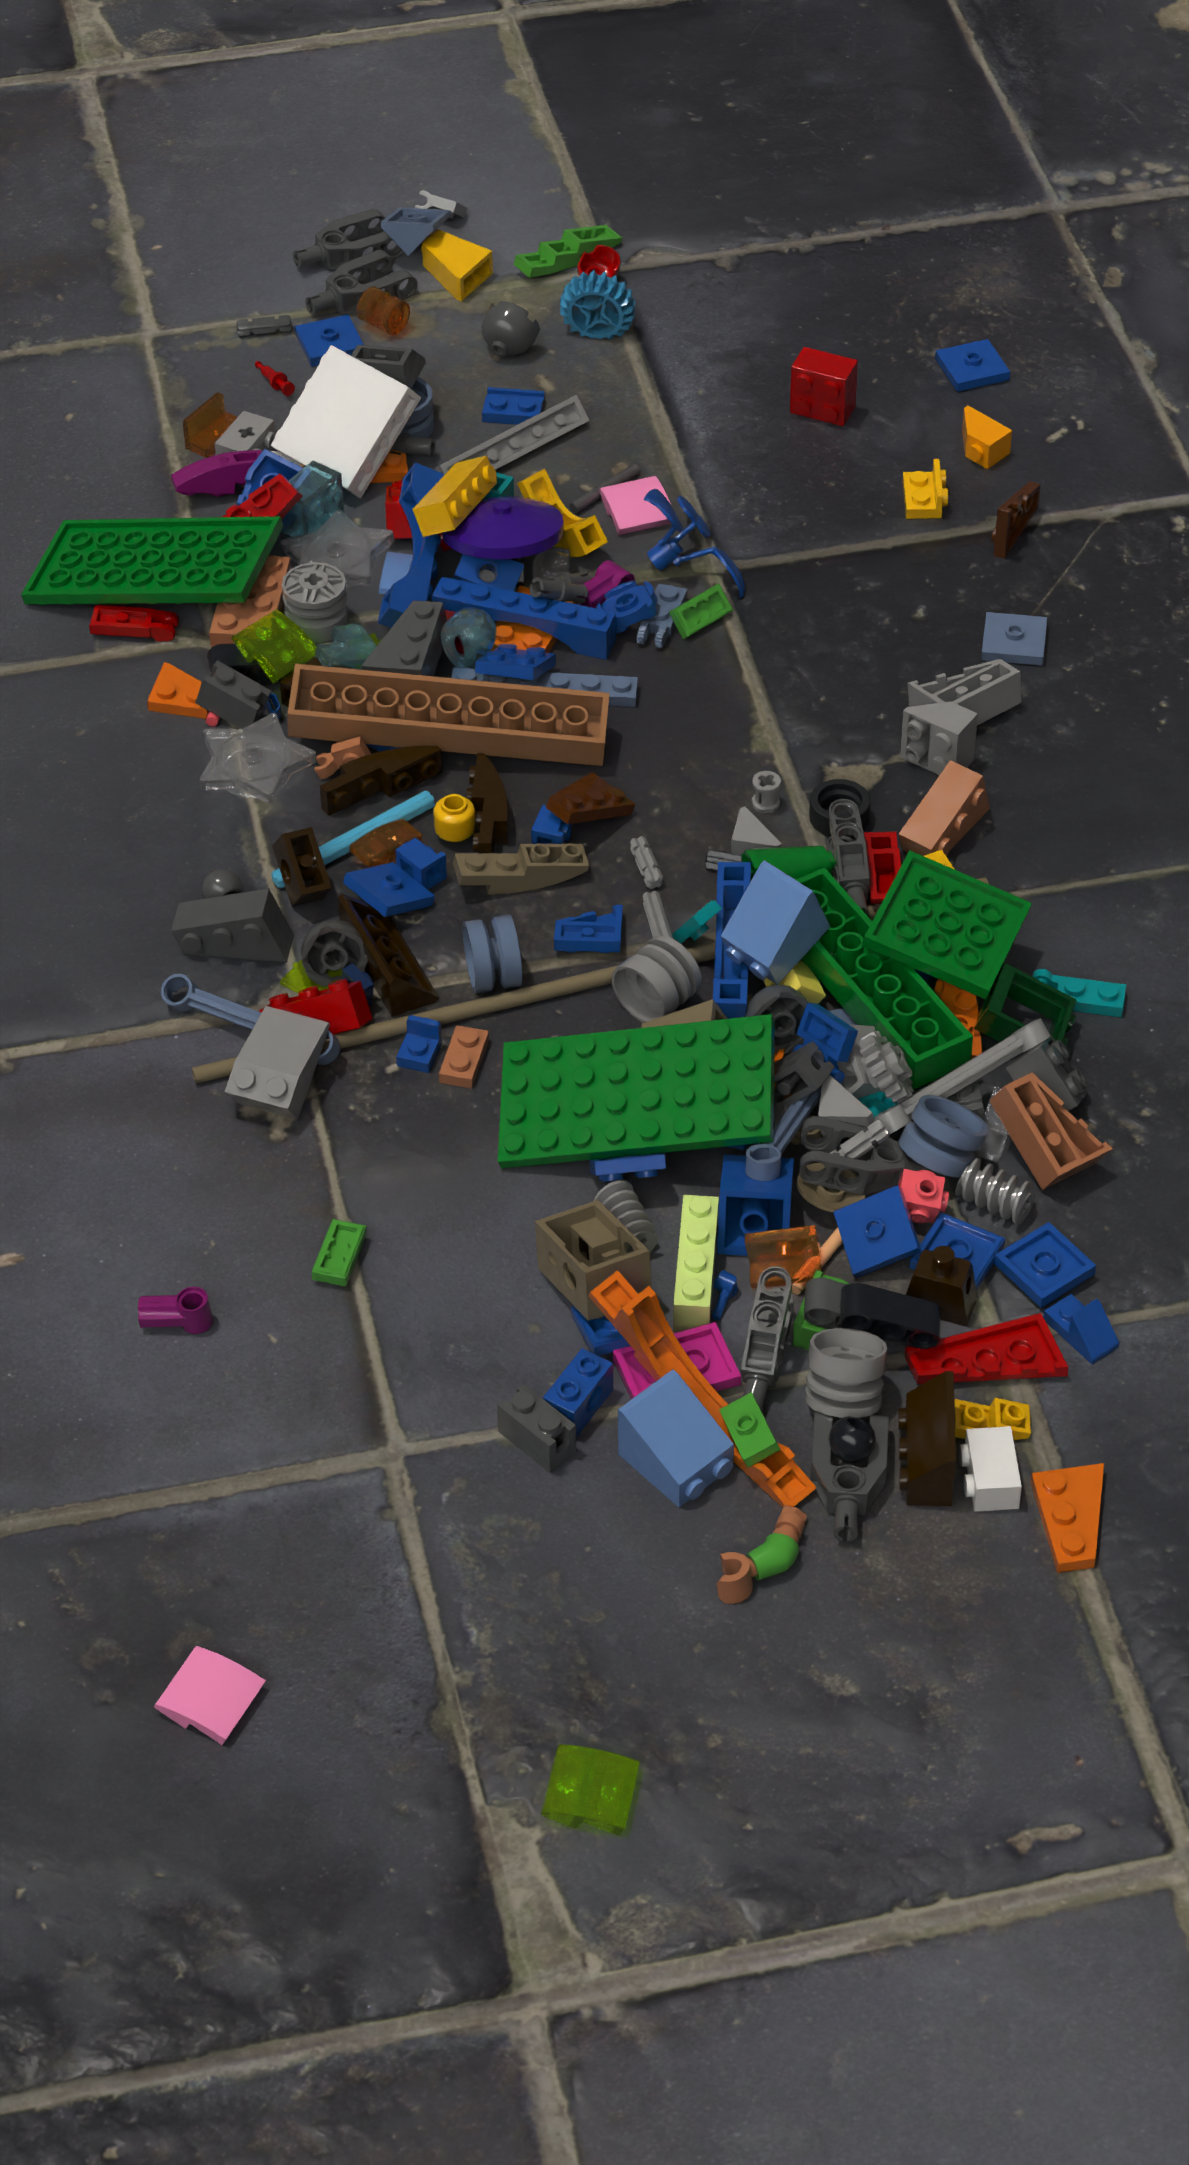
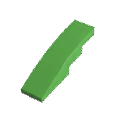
M607 225L565 229L561 240L540 242L538 252L517 254L513 265L529 278L556 273L577 266L584 252H592L597 245L615 247L622 242V237Z

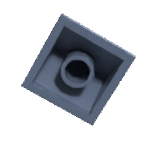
M399 207L381 221V228L409 256L451 216V210Z

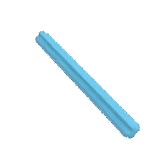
M423 791L319 846L324 865L432 809L435 806L433 795L428 791ZM278 868L271 873L272 881L278 888H283L285 884Z

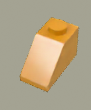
M968 405L964 407L962 434L965 457L989 469L1010 454L1012 430Z

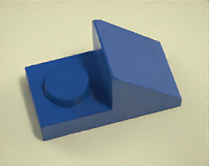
M1070 1294L1044 1311L1043 1318L1045 1322L1091 1364H1094L1119 1347L1118 1338L1098 1299L1084 1306L1077 1298Z

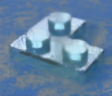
M362 625L334 626L331 637L335 642L331 644H318L315 655L321 664L326 667L362 670L361 665L377 646Z

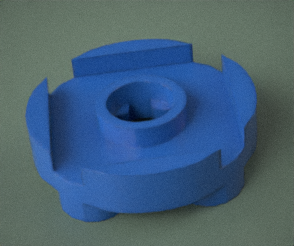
M635 581L620 584L604 595L606 601L602 606L598 603L596 608L616 612V633L625 631L629 625L635 624L640 620H648L656 615L657 609L655 606L658 598L653 586L649 582L643 581L645 586H637Z

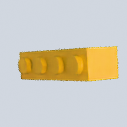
M487 455L455 463L412 509L423 537L455 530L497 484L495 468L490 465Z

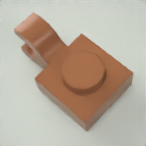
M361 736L332 744L330 753H321L316 756L320 766L315 767L314 770L320 779H325L340 769V765L370 755L371 752Z

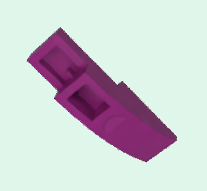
M244 450L228 452L196 461L171 474L172 484L176 492L187 496H192L196 493H208L218 497L225 494H234L235 483L245 486L247 471L262 451Z

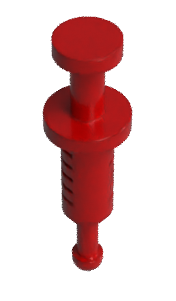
M260 361L255 362V367L261 369V374L270 381V386L274 390H281L285 396H290L294 393L295 385L288 381L287 376L283 372H276L268 365L263 366Z

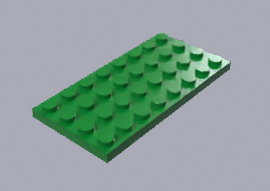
M280 516L63 520L21 593L24 604L39 605L244 603L283 528V523Z
M772 1014L504 1042L498 1164L503 1169L773 1142L775 1021Z

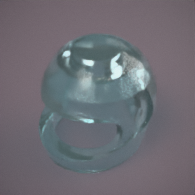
M463 608L454 613L441 627V640L445 653L449 660L458 668L472 665L477 653L485 655L492 649L496 641L497 629L494 620L487 612L479 608ZM456 636H459L462 642L464 658L459 655L455 647L454 640Z

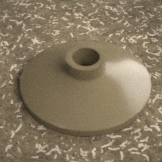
M813 1163L806 1167L811 1171H820L825 1166L822 1163ZM848 1169L840 1173L841 1176L847 1179L857 1177ZM800 1174L797 1177V1188L803 1198L810 1204L825 1211H836L865 1199L866 1196L805 1182Z

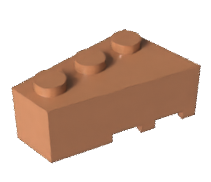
M950 760L899 832L902 850L907 853L911 850L922 856L943 850L947 856L949 851L990 809L983 775Z
M1033 1072L1005 1085L989 1100L1042 1190L1097 1164L1113 1149L1107 1142L1102 1144L1087 1130L1089 1125L1082 1119L1077 1120L1062 1106L1064 1102Z

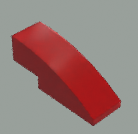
M864 832L870 873V892L868 893L871 904L882 903L901 867L896 832Z

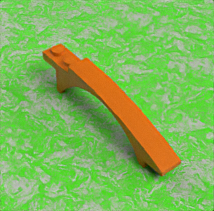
M617 1270L589 1293L588 1297L636 1351L633 1356L656 1381L672 1369L680 1375L734 1444L733 1462L780 1506L795 1507L817 1488L794 1462L795 1454L789 1447L778 1443L780 1451L750 1467L746 1466L719 1409L729 1404L709 1384L684 1351L664 1316L656 1293L650 1286L638 1294Z

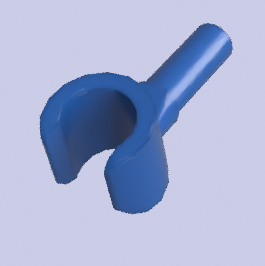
M725 1270L718 1274L714 1282V1289L721 1292L711 1316L714 1320H720L727 1301L738 1292L737 1277Z

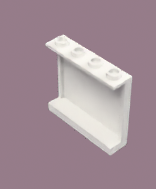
M331 345L322 356L313 376L307 381L298 401L292 406L283 426L277 431L271 446L361 499L421 397L408 386Z

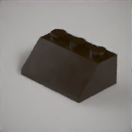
M945 1371L908 1392L906 1395V1407L898 1409V1430H905V1438L899 1437V1460H906V1468L900 1467L899 1490H906V1505L952 1506L956 1467L953 1371Z

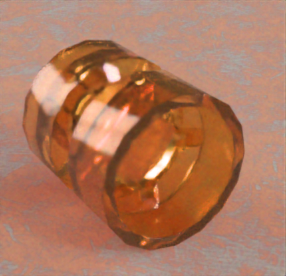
M373 286L365 290L360 297L357 305V316L360 320L374 327L376 326L378 329L393 336L399 334L405 328L410 316V306L407 302Z

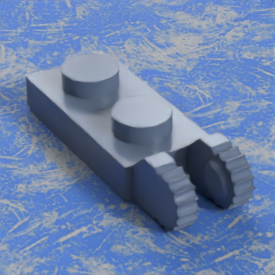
M658 583L655 590L658 598L655 606L657 613L654 617L641 621L637 633V643L645 644L649 634L654 633L656 634L655 646L663 648L668 636L671 637L675 628V623L669 611L686 602L688 589Z

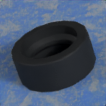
M832 779L822 782L814 788L810 795L809 817L811 824L817 831L823 835L831 836L829 812L822 807L839 799H848L857 804L863 830L866 828L870 820V795L863 786L846 779ZM850 813L835 814L837 817L844 819L852 816Z

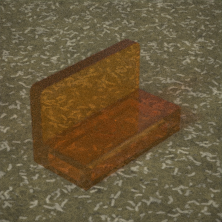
M215 393L183 420L185 449L205 458L215 454V442L237 419V416L225 412L224 396L222 393Z
M816 1225L745 1234V1246L750 1263L751 1288H757L761 1273L771 1266H779L788 1271L792 1284L808 1282L813 1279L816 1270L821 1271V1247ZM771 1277L765 1283V1287L786 1285V1282L780 1277Z

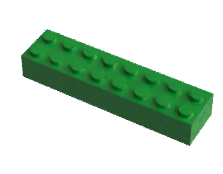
M824 867L796 879V881L814 892L830 925L829 929L802 957L803 962L811 969L857 1025L874 1026L876 1032L879 1031L882 1037L885 1036L888 1042L891 1041L894 1046L898 1045L901 1048L907 1064L912 1070V1076L909 1077L913 1083L911 1084L912 1088L917 1089L941 1078L970 1061L973 1035L915 969L861 945L872 921Z

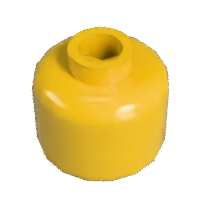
M449 794L435 804L433 810L434 828L436 834L441 839L449 842H461L468 839L474 833L476 827L475 808L469 799L459 794Z

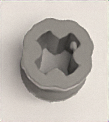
M772 771L758 772L754 775L752 786L755 789V794L752 797L753 808L760 813H773L780 807L777 790L781 787V778Z

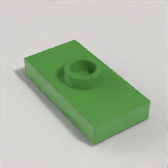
M719 583L669 611L684 639L730 613L733 609Z
M332 1219L311 1272L312 1280L346 1287L366 1238L367 1226Z
M752 1392L719 1409L747 1467L781 1450Z

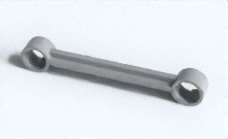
M1038 1018L911 1097L874 1117V1122L880 1120L890 1135L913 1120L912 1113L922 1096L934 1095L947 1099L1019 1054L1045 1041L1051 1035L1042 1019Z

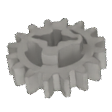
M874 1030L862 1037L859 1042L862 1048L860 1052L864 1056L861 1058V1064L865 1068L872 1086L875 1089L880 1088L882 1092H885L886 1097H891L893 1103H900L911 1097L914 1092L911 1086L913 1084L912 1080L909 1078L912 1076V1070L908 1066L901 1048L898 1045L894 1046L891 1041L888 1042L885 1036L882 1037L879 1031L876 1032Z

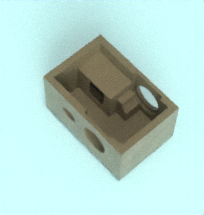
M599 1200L535 1221L538 1269L588 1321L605 1316L588 1297L589 1293L617 1270L638 1294L646 1287H651L650 1251ZM627 1242L632 1246L634 1252L627 1254Z

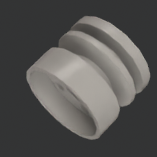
M319 562L300 564L290 569L282 581L283 602L285 605L284 619L287 632L299 641L316 644L329 642L341 636L347 629L349 622L348 605L346 602V580L343 573L335 566Z
M659 935L650 939L645 946H642L637 951L636 955L627 958L612 973V986L622 1006L633 1017L644 1023L673 1013L678 1005L684 1004L689 997L695 995L702 986V975L695 959L681 943L671 937Z
M834 1328L822 1330L814 1334L810 1339L808 1364L811 1370L806 1377L808 1385L805 1388L806 1404L815 1411L838 1418L847 1416L861 1418L878 1412L882 1406L883 1398L881 1392L884 1388L882 1375L885 1372L887 1359L886 1343L876 1335L856 1329Z

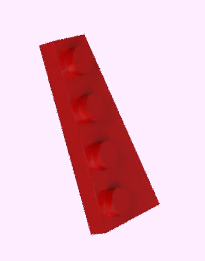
M278 474L249 494V499L238 506L235 504L227 509V514L222 517L280 516L282 519L303 495L286 477Z
M1041 1313L942 1338L936 1347L930 1349L905 1348V1359L917 1384H924L945 1371H953L954 1382L1068 1376L1069 1367Z

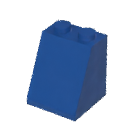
M724 1154L719 1194L717 1254L788 1258L794 1158H781V1171L776 1179L758 1181L748 1177L745 1173L746 1156Z

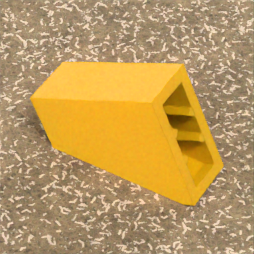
M439 229L422 242L423 266L458 301H463L493 274L492 250Z

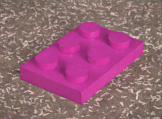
M716 1322L674 1333L691 1361L716 1392L741 1385V1374ZM631 1346L613 1350V1360L630 1398L633 1399L655 1383L656 1380L633 1356L636 1351Z

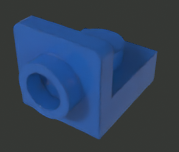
M409 1015L406 1021L407 1034L396 1056V1064L399 1067L429 1073L442 1045L441 1023L429 1018Z

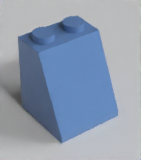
M764 860L757 869L721 934V938L727 947L725 953L732 961L739 965L742 962L745 963L759 979L765 980L768 978L778 985L829 929L830 925L811 889Z
M672 1369L618 1409V1455L676 1506L681 1507L690 1499L698 1498L707 1486L717 1479H723L732 1470L734 1444L675 1370Z

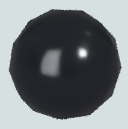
M852 1416L841 1418L835 1422L830 1429L828 1437L830 1448L834 1455L843 1462L850 1463L862 1461L870 1456L876 1443L872 1426L862 1419Z

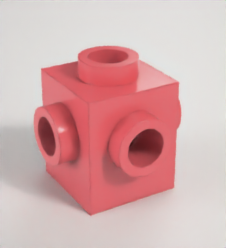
M903 1169L897 1185L902 1188L912 1222L919 1224L934 1223L939 1211L945 1212L949 1192L943 1191L945 1177L936 1176L935 1173L928 1170L913 1171Z

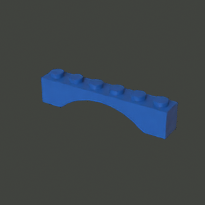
M416 462L403 477L399 503L407 516L411 528L413 557L407 575L395 582L383 596L378 618L379 624L392 628L413 600H429L433 585L430 584V578L434 574L437 561L434 560V554L441 542V537L438 534L422 536L412 509L445 474Z
M441 577L432 594V602H443L445 610L474 614L478 619V623L507 621L531 626L559 639L577 654L607 660L616 641V612L548 598H536L529 594Z
M718 862L717 903L722 909L716 914L713 1000L728 1019L745 1017L747 1012L749 966L743 962L739 965L725 953L727 947L721 938V934L751 882V862Z

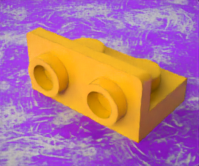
M933 459L932 472H903L902 482L906 519L942 518V506H948V488H942L946 487V470L940 469V460Z

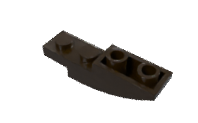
M438 746L402 747L373 753L340 765L341 776L320 785L321 809L329 816L380 791L391 797L442 773L441 749Z
M477 753L476 766H470L469 785H473V788H467L466 798L473 803L475 808L476 830H480L479 833H474L473 852L494 853L495 844H508L507 797L502 780L492 762L484 753Z

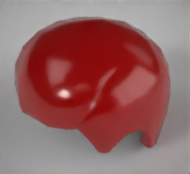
M597 245L592 252H584L577 265L578 275L585 272L590 276V273L594 270L597 275H601L605 271L607 277L612 278L616 275L617 278L621 267L619 253L612 247Z

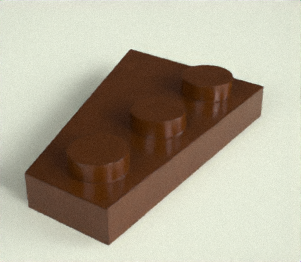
M1029 481L997 509L996 526L991 537V542L994 543L993 556L1002 559L1006 558L1039 507L1041 484Z
M593 772L550 796L546 805L549 811L566 824L627 816L632 814L635 803L628 799L622 790L612 787Z

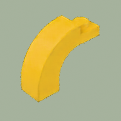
M545 469L539 470L517 483L524 498L548 503L562 514L564 534L562 539L553 546L561 554L568 557H581L608 542L595 515L580 518L572 514L564 506Z

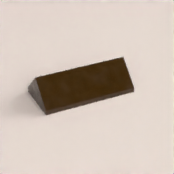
M342 893L338 897L340 920L349 922L360 933L364 942V953L368 958L364 971L371 977L374 988L391 1017L435 1003L439 999L438 994L391 917H384L369 904Z

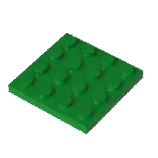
M909 850L861 945L987 999L1032 903Z

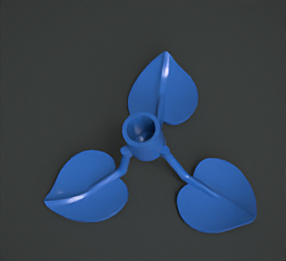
M658 489L650 490L646 494L644 501H648L656 506L672 523V527L658 541V544L647 551V555L659 571H662L673 562L678 566L684 561L713 554L732 575L739 590V599L743 597L745 592L743 576L735 563L723 550L714 546L680 557L679 554L683 552V549L678 542L695 527L699 529L705 538L711 536L706 522L697 514L691 503L682 495L677 498L684 513L692 520L691 524L684 529L667 498ZM676 530L681 532L675 538L672 536Z

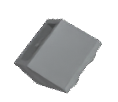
M951 701L906 707L903 710L900 758L937 775L942 773L950 760L967 768L974 761L978 713Z

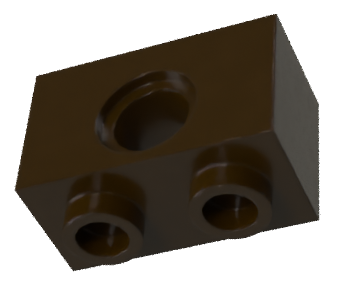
M309 827L281 834L272 845L291 906L322 900L332 889L313 828Z

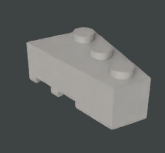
M1002 659L963 668V674L946 678L945 673L935 675L936 681L919 685L917 680L907 683L909 707L951 701L978 713L977 725L1022 703L1020 671Z

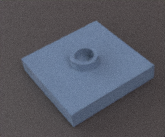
M986 612L981 660L993 661L1002 659L1006 663L1043 666L1047 617Z

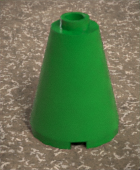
M823 846L753 848L745 850L741 854V862H751V880L764 860L795 880L824 867L832 875V870L836 865L832 852L830 850L826 851Z

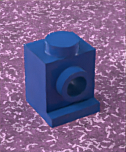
M542 805L531 829V844L567 843L571 836L572 825L566 824L549 811L546 805Z
M416 837L396 849L397 866L427 890L447 878L446 854L441 851L436 854L433 848L426 846Z

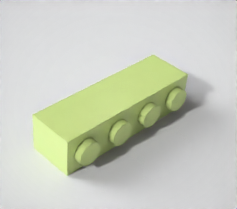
M683 1195L673 1304V1332H681L710 1323L719 1197Z

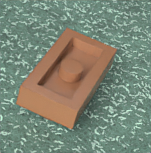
M456 1025L439 1072V1083L473 1088L489 1042L488 1030Z

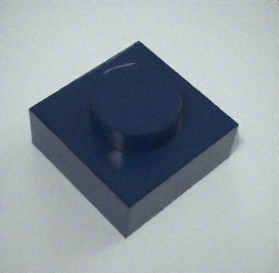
M353 963L343 968L341 979H347L348 984L361 981L368 1006H371L374 988L371 977L366 972H361Z

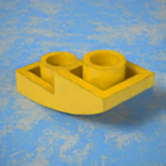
M994 1398L990 1406L954 1399L956 1438L965 1439L966 1429L1011 1426L1013 1440L1027 1439L1031 1435L1030 1407L1028 1404Z

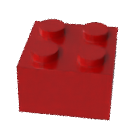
M803 347L791 366L790 413L844 427L856 407L858 360Z

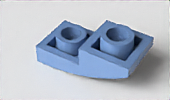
M387 552L381 575L379 594H386L395 582L407 575L413 555Z

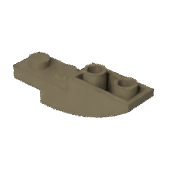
M570 843L520 844L518 853H455L453 859V866L459 885H485L488 895L510 894L544 888L574 878L587 872L589 869L583 845Z

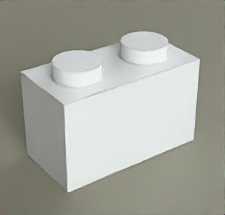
M1011 1426L966 1429L965 1444L959 1445V1461L961 1467H967L968 1474L964 1475V1491L966 1497H972L974 1512L1019 1509L1022 1485Z

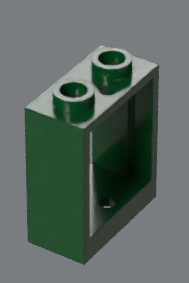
M1004 963L987 999H984L974 1029L1001 1042L1025 1026V1024L1001 1012L1005 999L1008 997L1053 1020L1049 1033L1055 1041L1060 1040L1066 1046L1068 1038L1064 1037V1034L1070 1030L1075 1021L1076 1014L1072 1013L1076 999Z

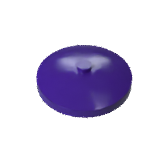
M513 496L483 498L455 530L443 532V539L450 548L472 557L485 559L521 558L541 553L556 545L564 534V520L558 509L539 500Z

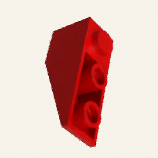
M394 481L392 486H386L387 539L412 538L407 516L399 503L402 481Z
M341 979L328 984V989L318 990L317 986L308 987L300 990L298 996L290 998L288 993L279 994L269 998L270 1003L266 1005L329 1022L328 1030L333 1034L360 1028L373 1019L361 981L348 984L347 979Z

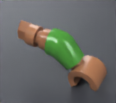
M784 1505L775 1525V1530L766 1537L763 1544L748 1552L746 1556L736 1552L720 1554L722 1572L724 1573L716 1583L720 1600L726 1604L740 1603L752 1593L753 1577L759 1581L786 1572L794 1564L799 1554L798 1542L804 1530L807 1515L797 1507Z

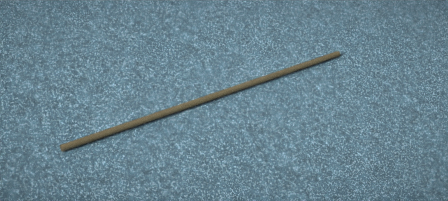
M986 877L978 879L982 882L989 884ZM882 903L867 905L871 921H873ZM716 942L687 948V950L691 953L696 963L715 959ZM619 965L412 1015L436 1020L443 1025L612 984V973ZM408 1016L362 1026L334 1035L340 1042V1049L405 1034L407 1033L406 1021ZM325 1039L320 1054L328 1049L330 1039ZM237 1057L192 1067L191 1070L195 1084L230 1076Z

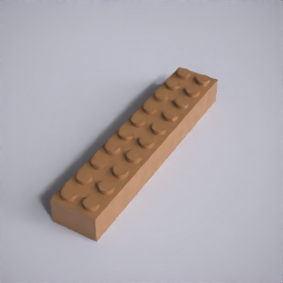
M295 664L287 713L288 737L342 742L361 736L364 743L370 745L392 747L438 746L441 751L484 753L488 756L603 766L610 693Z

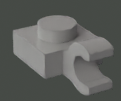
M420 191L419 194L427 198V203L424 206L415 205V208L451 210V216L448 218L453 220L454 215L462 218L465 217L467 207L427 191Z

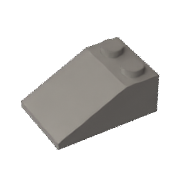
M265 1006L235 1059L224 1092L235 1103L298 1120L330 1023Z

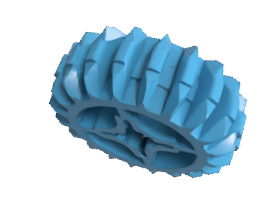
M593 270L590 276L582 272L579 278L574 276L570 283H567L560 298V315L564 316V324H570V331H579L581 337L584 335L589 338L598 339L607 337L609 340L614 335L622 337L625 330L631 327L632 319H634L636 313L635 298H632V289H625V281L618 283L616 275L612 278L607 277L605 271L601 275H597Z

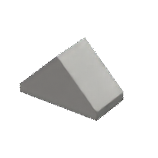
M746 806L740 808L731 839V854L741 855L744 853L743 851L753 848L782 847V843Z
M829 1074L822 1083L818 1116L866 1127L874 1122L873 1113ZM821 1130L822 1137H824L826 1133Z

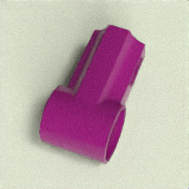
M612 560L604 561L598 567L595 576L584 583L588 590V596H577L586 600L578 605L596 608L598 603L602 604L606 601L604 595L620 584L635 581V576Z
M187 1287L177 1295L141 1296L138 1301L140 1328L182 1327L184 1331L190 1334H200L207 1331L213 1323L207 1293L200 1287Z

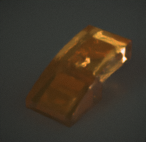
M399 819L366 833L350 845L349 851L368 867L393 862L397 848L415 837L422 841L423 835L407 821Z

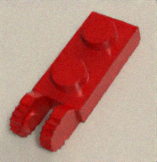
M96 605L89 624L90 634L152 637L156 641L170 642L175 637V628L178 626L179 618L176 613L155 610V608Z

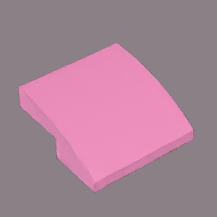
M656 476L600 488L599 492L607 515L612 516L618 535L672 524L656 506L648 501H644L646 494L652 489H658L669 501L663 486Z
M195 1646L154 1705V1708L186 1729L191 1724L223 1745L266 1680L218 1653Z

